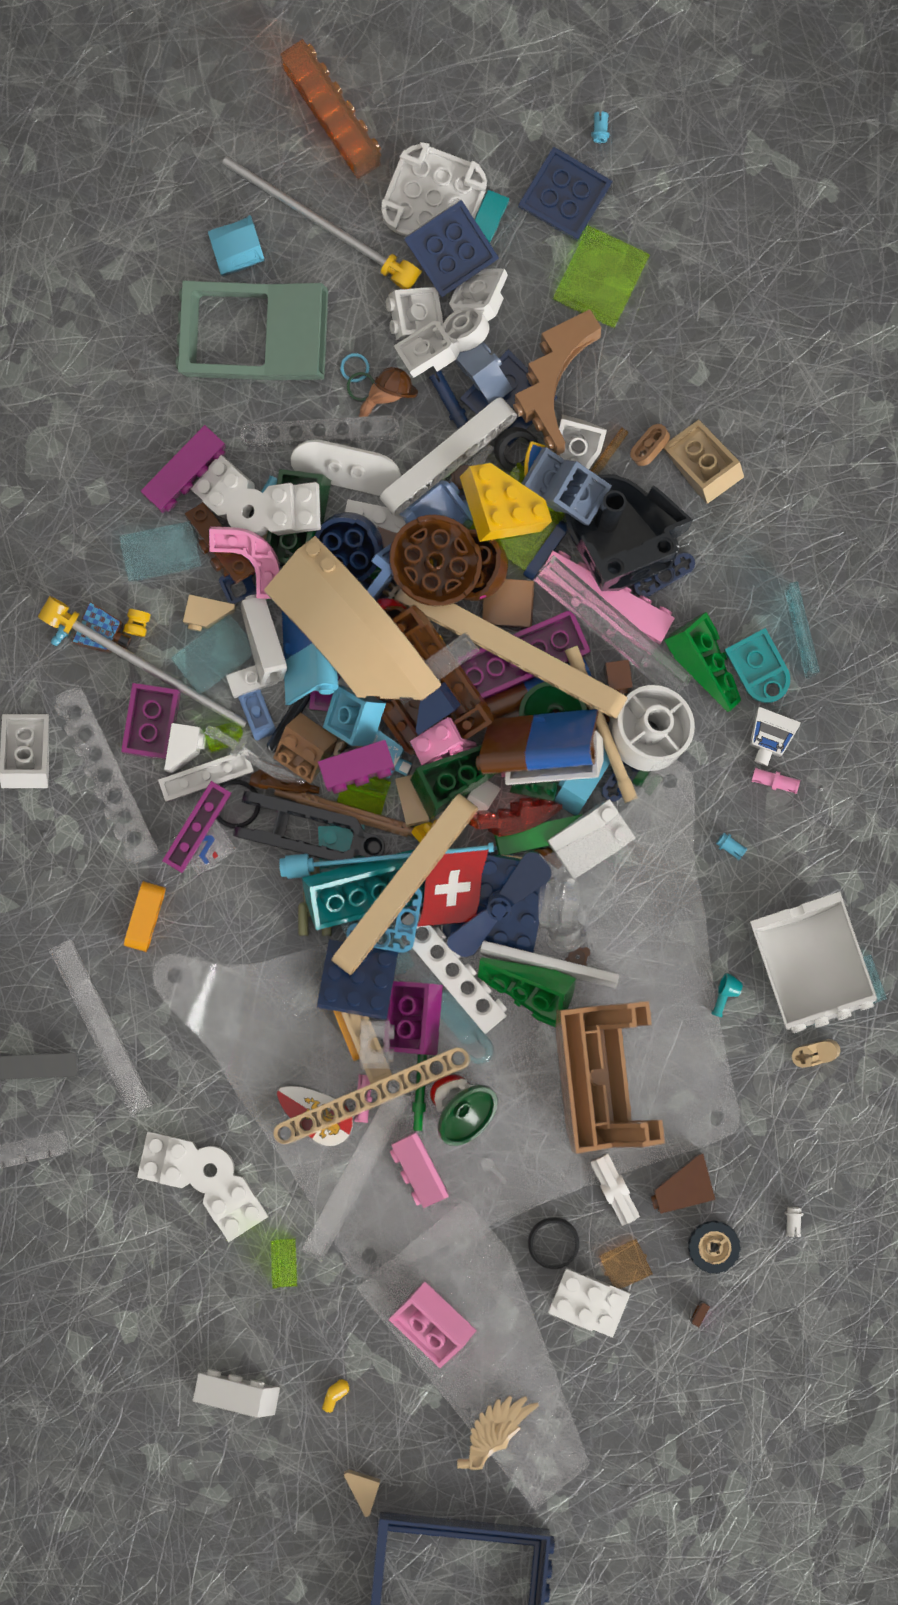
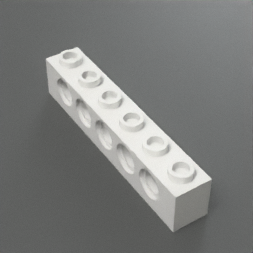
M422 910L419 913L418 923L421 918ZM410 913L401 921L405 925H410L414 922V916ZM431 925L417 927V929L420 927L427 928L429 936L424 941L418 940L415 936L412 948L486 1034L507 1016L504 1013L507 1008L499 999L496 1001L492 999L489 995L492 990L484 981L479 983L474 976L477 973L469 963L464 965L459 960L461 956L449 949L448 945L443 941L447 937L438 927L435 930ZM435 945H440L444 949V955L439 959H435L431 955V949ZM449 963H456L459 966V973L454 977L446 973V966ZM464 981H471L475 987L473 993L464 994L461 991V984ZM479 999L488 1000L490 1004L488 1011L480 1012L477 1010L476 1003Z

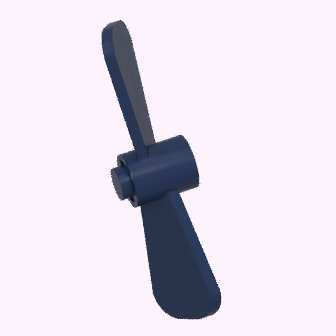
M536 851L526 852L503 888L494 891L489 896L487 908L450 934L447 940L449 949L462 957L473 955L497 920L506 919L510 915L512 906L550 880L552 871L549 863Z

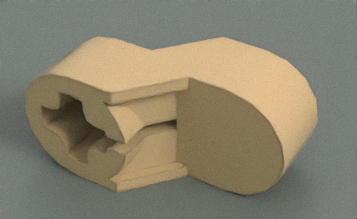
M832 1039L805 1044L793 1051L792 1060L800 1068L831 1062L839 1056L840 1046Z

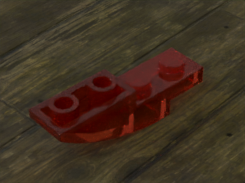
M520 798L517 802H510V809H498V812L493 813L479 810L468 824L476 829H488L489 832L498 837L513 835L534 828L547 821L562 809V804L555 800Z

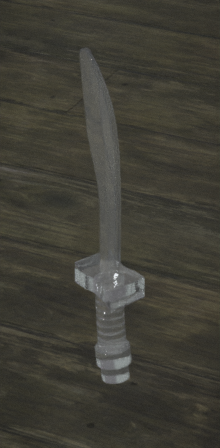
M210 725L207 726L204 733L209 735L210 738L217 739L230 747L232 750L228 753L236 757L240 754L259 769L282 782L290 784L291 782H306L296 773L282 766L266 762L244 747V744L248 743L244 739L239 738L236 741L221 732L220 729Z

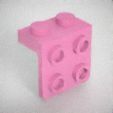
M449 717L410 741L422 765L477 747L475 742L461 738L452 718Z

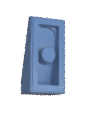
M260 689L239 696V701L255 740L273 735L276 728Z

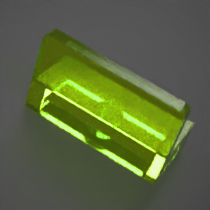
M372 777L369 778V783L357 787L355 783L346 786V791L339 793L337 802L381 815L391 781Z
M296 1238L272 1239V1289L298 1286Z

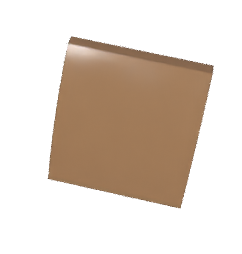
M505 579L503 585L495 594L483 600L482 619L495 626L531 627L535 582Z

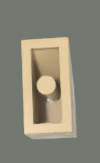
M189 595L183 622L185 625H188L187 629L201 632L202 628L209 629L233 614L236 606L231 603Z

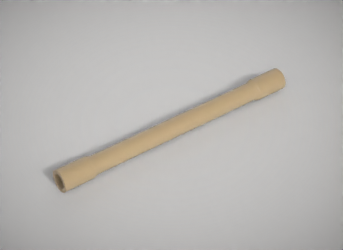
M578 646L565 650L570 666L588 675ZM587 705L588 708H589V710L595 709V708H593V707ZM599 711L596 728L603 738V746L616 776L619 790L624 802L627 803L638 797L631 779L627 775L604 714Z

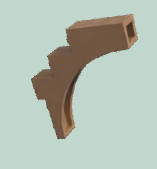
M590 309L541 334V343L539 345L545 356L528 364L526 376L531 387L515 394V404H513V407L518 417L522 416L526 423L533 420L536 430L538 432L542 431L545 436L544 442L547 448L553 450L557 455L565 452V441L558 428L554 412L556 388L563 372L573 358L585 347L601 337V326Z

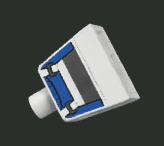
M759 707L756 710L750 746L759 749L755 762L768 766L772 754L781 757L801 722Z

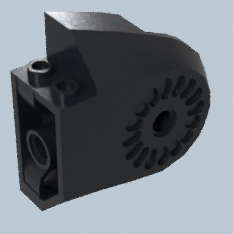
M615 474L597 475L609 483L611 488L605 494L589 526L582 524L568 513H564L567 531L601 591H619L671 569L679 553V544L676 538L688 531L693 522L692 518L654 485L649 493H647L629 479Z

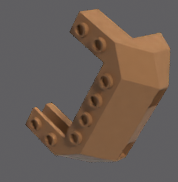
M649 1001L557 1010L556 1041L565 1123L573 1153L577 1154L614 1147H647L665 1144L662 1120L631 1119L622 1028L652 1025Z

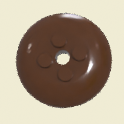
M424 515L405 524L394 537L389 553L391 573L399 588L413 600L429 606H447L465 598L477 584L482 568L480 548L469 534L470 531L458 521L442 515ZM429 559H436L439 563V566L433 567Z

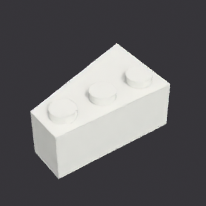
M214 1369L198 1373L193 1397L194 1402L256 1418L275 1415L280 1387L264 1384V1382L258 1380H244L242 1376L233 1374L224 1376L221 1375V1371Z

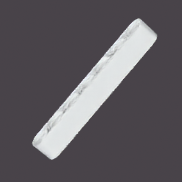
M502 397L495 399L386 488L380 495V500L394 516H399L402 511L434 485L447 478L516 420L517 413Z

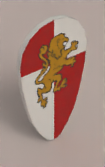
M282 1087L277 1092L279 1102L290 1119L335 1100L331 1096L303 1087ZM345 1105V1109L350 1112L349 1108ZM327 1108L323 1112V1117L328 1122L333 1120L335 1116L334 1111L331 1108ZM306 1117L302 1121V1128L309 1131L313 1127V1121ZM353 1117L309 1135V1137L319 1144L336 1146L344 1142L350 1135L353 1128Z

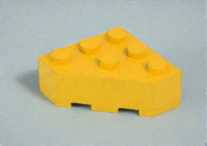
M492 463L470 466L460 476L480 542L541 532L552 522L544 498Z

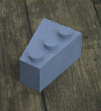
M482 342L471 350L460 352L454 362L475 383L474 386L478 391L481 390L490 404L495 399L504 397L513 388L499 367L502 365L495 353L490 355V349Z

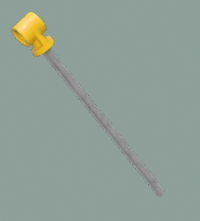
M227 156L224 158L223 165L383 266L380 273L384 276L390 273L392 275L390 280L401 289H411L422 273L416 266L406 260L398 263V257L394 254H391L388 258L384 257Z
M52 596L48 597L38 614L42 621L55 628H58L60 624L65 626L63 631L67 634L73 628L239 727L244 728L246 725V719L77 621L79 613L76 611L73 614L68 613L69 606Z

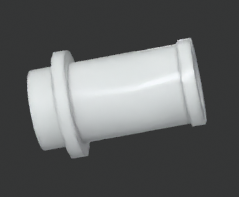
M787 1207L785 1215H787L786 1236L794 1237L796 1235V1237H801V1216L804 1213L801 1212L800 1207Z

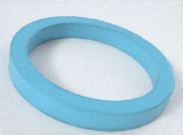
M349 354L342 360L341 373L346 380H349V377L344 372V364L351 357L361 358L366 364L365 373H369V363L361 354ZM363 375L358 379H352L351 382H360L367 376Z

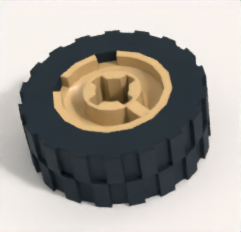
M706 1221L698 1225L692 1231L691 1237L688 1240V1252L691 1260L699 1269L707 1273L720 1274V1272H726L739 1259L741 1247L737 1233L723 1222ZM711 1243L718 1244L719 1248L717 1251L713 1252L710 1250Z

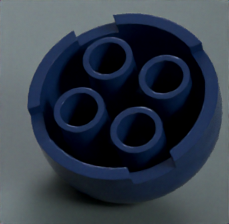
M353 512L338 513L329 517L321 525V530H317L315 536L359 582L367 579L378 567L372 562V559L383 550V539L376 525L367 517Z

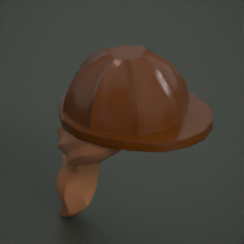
M398 367L384 369L378 377H375L369 396L361 405L358 419L363 420L367 418L376 404L395 402L402 397L415 398L418 395V390L411 384L409 375Z

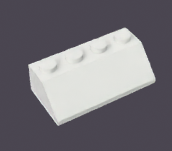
M595 731L593 737L596 757L594 765L505 772V784L597 778L604 761L603 738Z

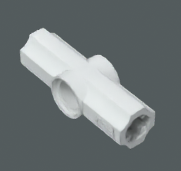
M606 1153L592 1160L590 1163L601 1183L600 1187L608 1203H611L621 1225L629 1224L639 1218L638 1211L629 1196L630 1192L622 1176L618 1174L609 1154Z

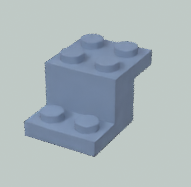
M542 447L521 483L544 498L547 506L552 510L568 513L589 526L599 509L605 494L611 488L609 483L579 462L564 460L547 447Z

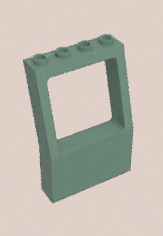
M182 281V288L179 291L181 311L178 313L180 333L177 335L179 356L176 358V367L179 373L186 377L253 380L324 379L328 288L322 283L250 284ZM202 296L268 299L264 365L246 366L196 363L199 300Z

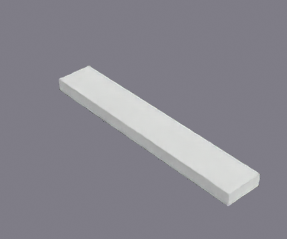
M487 941L482 942L480 955L507 962L553 969L579 980L615 989L619 979V975L616 973Z

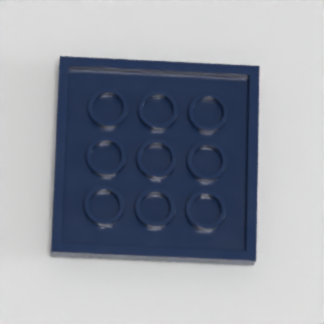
M492 853L487 854L482 872L480 900L476 915L487 908L489 896L494 891L503 888L521 859ZM547 883L512 906L510 915L504 920H497L484 941L534 953ZM467 922L444 924L442 933L448 939L450 934Z

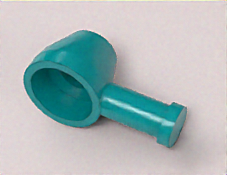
M725 973L721 978L718 987L719 996L714 1010L711 1012L712 1015L722 1018L727 998L740 995L743 983L735 976Z

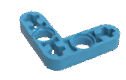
M420 888L415 892L418 898H414L412 906H417V910L403 908L397 916L395 928L388 927L385 931L387 935L386 942L383 944L376 943L374 948L401 953L411 950L415 941L422 902V891ZM405 912H410L414 916V922L410 925H405L401 921V915ZM359 922L352 923L348 927L346 932L347 938L351 934V930L353 931ZM391 932L395 933L394 938L401 939L402 935L407 936L406 940L410 941V944H406L405 948H402L399 942L393 941V946H389Z

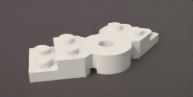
M483 269L455 289L449 302L454 312L447 317L443 324L441 321H432L394 345L413 378L434 366L436 371L442 369L456 360L460 352L471 350L485 340L489 332L488 321L497 315L504 299L500 292L508 276L505 269Z
M221 455L211 463L207 472L191 488L213 512L227 519L231 527L246 529L261 537L267 533V530L276 535L321 530L319 484L316 482L298 485L291 483L271 485L262 493L254 489V483L227 458ZM254 509L253 516L249 518L250 511Z
M147 1132L137 1178L178 1188L191 1184L199 1192L205 1193L203 1204L228 1242L269 1217L243 1176L234 1175V1161L227 1151L217 1146H207L198 1150L194 1141ZM208 1163H212L217 1167L215 1176L211 1177L205 1173V1166Z

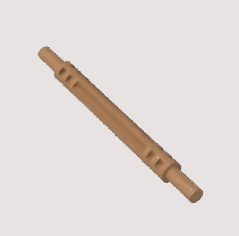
M276 789L274 793L276 796L296 801L299 804L355 817L361 824L404 837L408 835L414 837L411 833L414 827H406V823L309 793L281 791L280 789Z

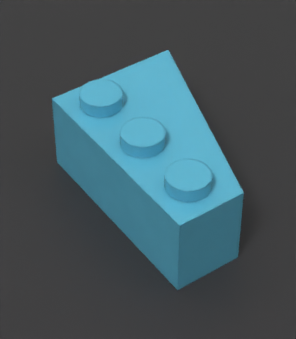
M604 746V761L599 777L561 780L558 785L562 788L553 803L574 816L579 814L610 764Z

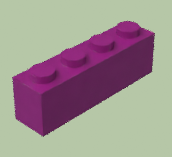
M204 425L141 490L142 495L162 514L166 510L168 512L171 511L178 503L176 499L181 494L186 495L194 486L192 483L207 472L208 466L221 455H225V443Z
M211 781L162 861L179 872L184 873L232 793Z

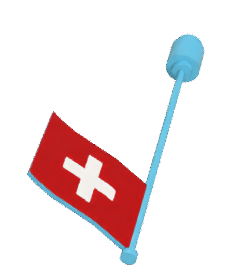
M488 843L486 846L447 850L426 878L423 910L417 927L468 922L476 916L480 900L482 872L488 851L494 852L493 843ZM308 853L287 855L285 858H280L281 877H287V879L310 876L311 872H314V867L409 858L412 853L314 862L313 858H309Z

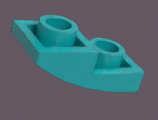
M488 190L475 218L476 223L489 243L499 226V222L510 199L491 190Z

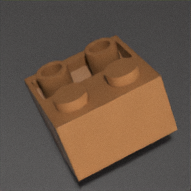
M300 713L286 725L273 758L307 782L312 783L320 772L318 761L331 756L338 738Z

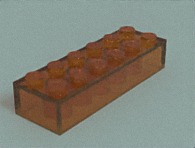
M302 39L280 53L282 69L357 180L381 165V148L375 138L370 139L368 136V128L363 120H357L354 114L356 111L351 102L343 99L341 95L343 92L336 81L332 83L328 76L330 72L323 62L319 64L316 58L317 53L311 44L307 45Z

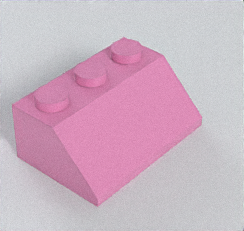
M417 1131L391 1145L393 1149L390 1151V1154L395 1163H401L404 1170L400 1173L406 1185L411 1183L414 1189L411 1195L417 1206L422 1204L423 1208H426L449 1197V1193Z
M426 1282L418 1287L388 1319L439 1368L457 1354L477 1331Z

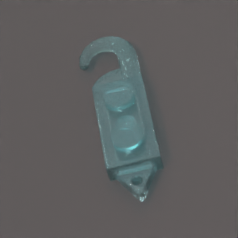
M442 990L441 1019L462 1043L470 1044L478 1040L485 1048L486 1052L482 1058H475L470 1055V1060L473 1063L484 1064L488 1062L494 1053L492 1042L449 991L445 992Z

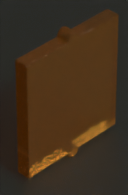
M637 1239L599 1256L606 1270L605 1275L609 1276L612 1285L616 1288L622 1289L653 1274L646 1260L647 1255L643 1254Z

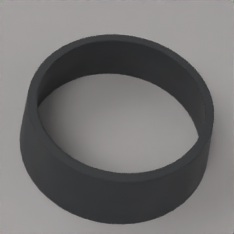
M550 1217L539 1221L532 1228L528 1237V1249L535 1262L542 1267L559 1269L570 1264L576 1257L579 1250V1237L576 1229L568 1221L562 1218ZM550 1223H559L566 1226L575 1238V1250L572 1257L567 1262L557 1266L547 1265L540 1261L533 1249V1239L536 1232L542 1226Z

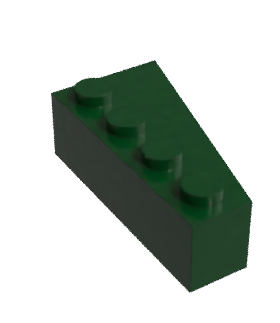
M482 745L415 769L410 781L430 820L444 811L458 794L462 796L467 795L497 774H482L481 770L477 769L476 757L480 756Z

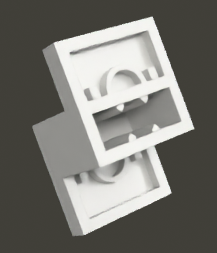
M566 1268L548 1313L587 1330H595L613 1338L630 1293Z

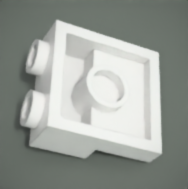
M435 287L394 290L388 295L389 298L386 299V309L392 314L390 332L395 334L396 340L407 338L432 321H441L443 324L439 295Z

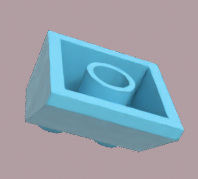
M338 684V689L334 690L323 728L351 746L373 744L386 703L375 696L357 698L351 688Z

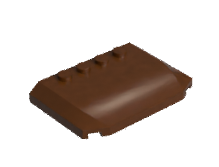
M412 605L391 619L441 684L445 682L461 704L456 710L434 725L447 717L452 718L461 738L467 740L493 723L494 718L489 706L424 612L416 605ZM375 696L386 703L382 719L405 752L417 756L410 741L419 736L416 733L420 700H413L411 697L384 699L380 698V696Z

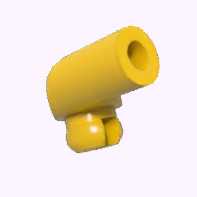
M338 1380L328 1388L322 1406L324 1411L333 1412L336 1401L347 1395L349 1384L346 1380Z

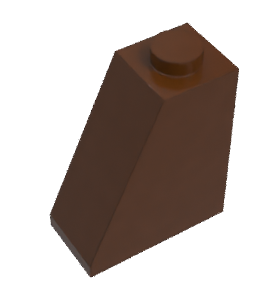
M703 1153L696 1154L653 1189L654 1195L650 1197L654 1210L658 1209L659 1213L662 1214L715 1200Z

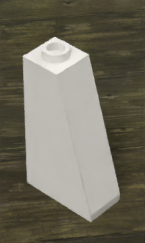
M256 595L247 596L245 600H242L240 608L260 685L283 681L287 665L266 599L256 598Z

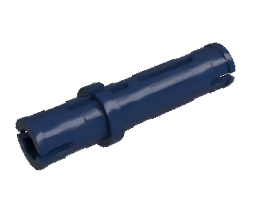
M442 370L438 371L436 375L440 382H438L434 374L429 379L448 410L450 421L453 420L457 429H460L469 421L465 415L466 410L461 408Z

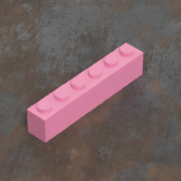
M560 550L558 553L552 551L539 574V579L657 644H661L675 619L671 616L672 612L662 606L659 609L651 605L652 601L642 595L639 598L631 594L632 590L628 587L619 591H601L586 564L582 562L574 563L570 560L571 557Z

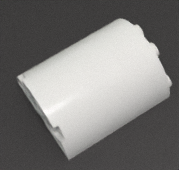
M840 892L750 921L786 1029H792V1032L796 1033L805 1030L806 1026L813 1024L818 1028L829 1024V1019L837 1017L838 1020H843L851 1017L852 1011L857 1009L862 1011L874 1007L873 1002L877 1000Z

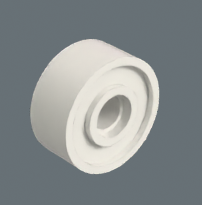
M659 685L639 687L626 696L628 699L617 719L610 718L609 729L623 762L638 770L658 771L670 766L689 747L694 736V717L689 705L675 691ZM648 721H652L653 723H655L658 726L659 731L654 730L649 725Z

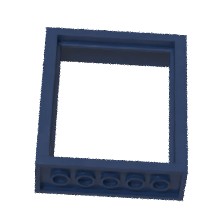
M380 1512L371 1605H381L388 1531L534 1546L528 1605H544V1602L549 1603L550 1588L546 1581L547 1578L551 1579L552 1560H549V1554H554L555 1545L554 1536L550 1535L549 1529Z

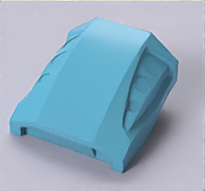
M251 215L238 222L208 231L221 276L244 270L254 264L265 261Z

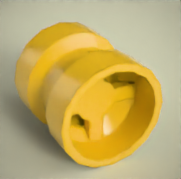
M129 609L127 614L129 618L128 623L124 625L123 632L145 637L147 632L145 626L149 622L151 614Z

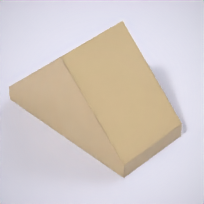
M348 1469L344 1471V1477L366 1518L371 1513L380 1479Z

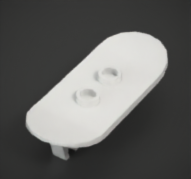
M323 440L305 441L299 444L291 455V466L294 471L323 474L332 480L331 485L378 496L401 477L398 466L385 455Z

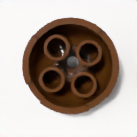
M468 529L470 531L469 534L480 548L482 568L477 584L463 600L480 601L492 596L501 588L508 572V559L503 546L498 540L493 539L480 542L476 529Z

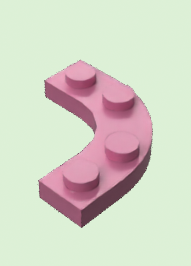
M210 527V552H231L248 558L255 567L256 598L271 599L264 589L280 571V565L274 550L268 542L258 534L246 529Z

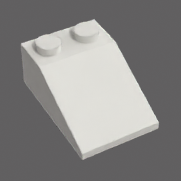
M2 714L0 746L1 788H48L49 714Z
M609 799L598 803L547 842L572 879H575L619 851L636 837Z

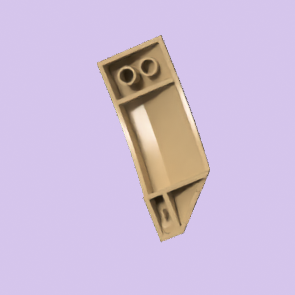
M316 536L293 554L264 589L265 593L327 659L357 698L380 696V698L384 699L411 697L413 700H424L441 686L439 680L391 618Z

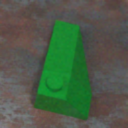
M707 612L676 629L664 641L675 660L729 712L741 701L733 675L727 672L724 662L727 660L725 652L721 653L717 640L720 639L718 631Z
M484 957L480 959L478 978L499 993L505 992L515 999L513 1003L520 1007L522 1004L533 1012L531 1016L538 1021L556 1028L557 1010L568 1009L574 994L576 978L553 969Z

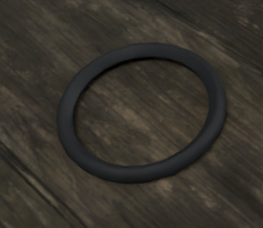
M230 780L220 785L222 788H225L229 785L238 784L247 787L251 792L258 793L253 786L242 780ZM255 806L253 815L243 823H229L222 819L220 815L217 817V820L229 828H235V825L246 827L256 819L260 807Z

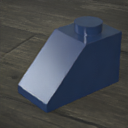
M445 682L424 700H420L416 733L418 735L461 705Z

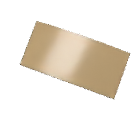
M412 775L395 779L406 827L429 822L428 815L410 781Z

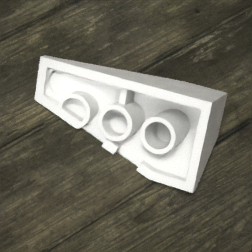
M561 415L558 428L565 441V452L558 456L564 460L577 461L587 469H590L601 453L607 430L582 419ZM548 507L549 511L557 512Z

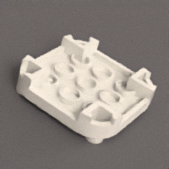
M421 142L418 145L409 147L407 150L404 149L400 155V160L385 198L382 201L383 222L392 231L406 237L460 199L475 219L486 193L487 180L485 173L480 165L473 160L472 162L432 148L428 143Z

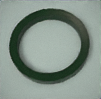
M357 372L349 378L347 391L353 399L365 401L367 397L358 398L351 393L350 382L358 375L367 376L371 380L372 385L374 384V379L365 372Z

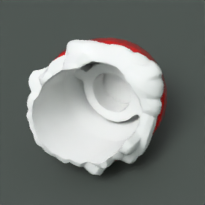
M451 1074L435 1081L430 1090V1098L437 1111L441 1112L454 1095L473 1085H470L462 1076Z

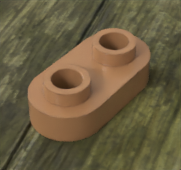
M662 424L651 426L631 449L630 456L638 466H646L651 463L668 443L670 433Z

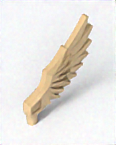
M508 1396L502 1404L497 1399L493 1411L492 1406L488 1405L486 1415L481 1412L480 1422L475 1420V1428L471 1429L470 1440L472 1445L470 1446L469 1459H458L457 1468L482 1469L487 1458L493 1452L507 1448L512 1436L520 1430L518 1424L539 1406L538 1402L522 1407L527 1401V1397L524 1396L510 1406L512 1397Z

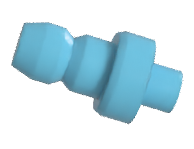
M60 624L57 628L56 636L52 638L51 643L55 646L59 645L65 636L68 637L71 634V631L68 634L63 631L65 626Z

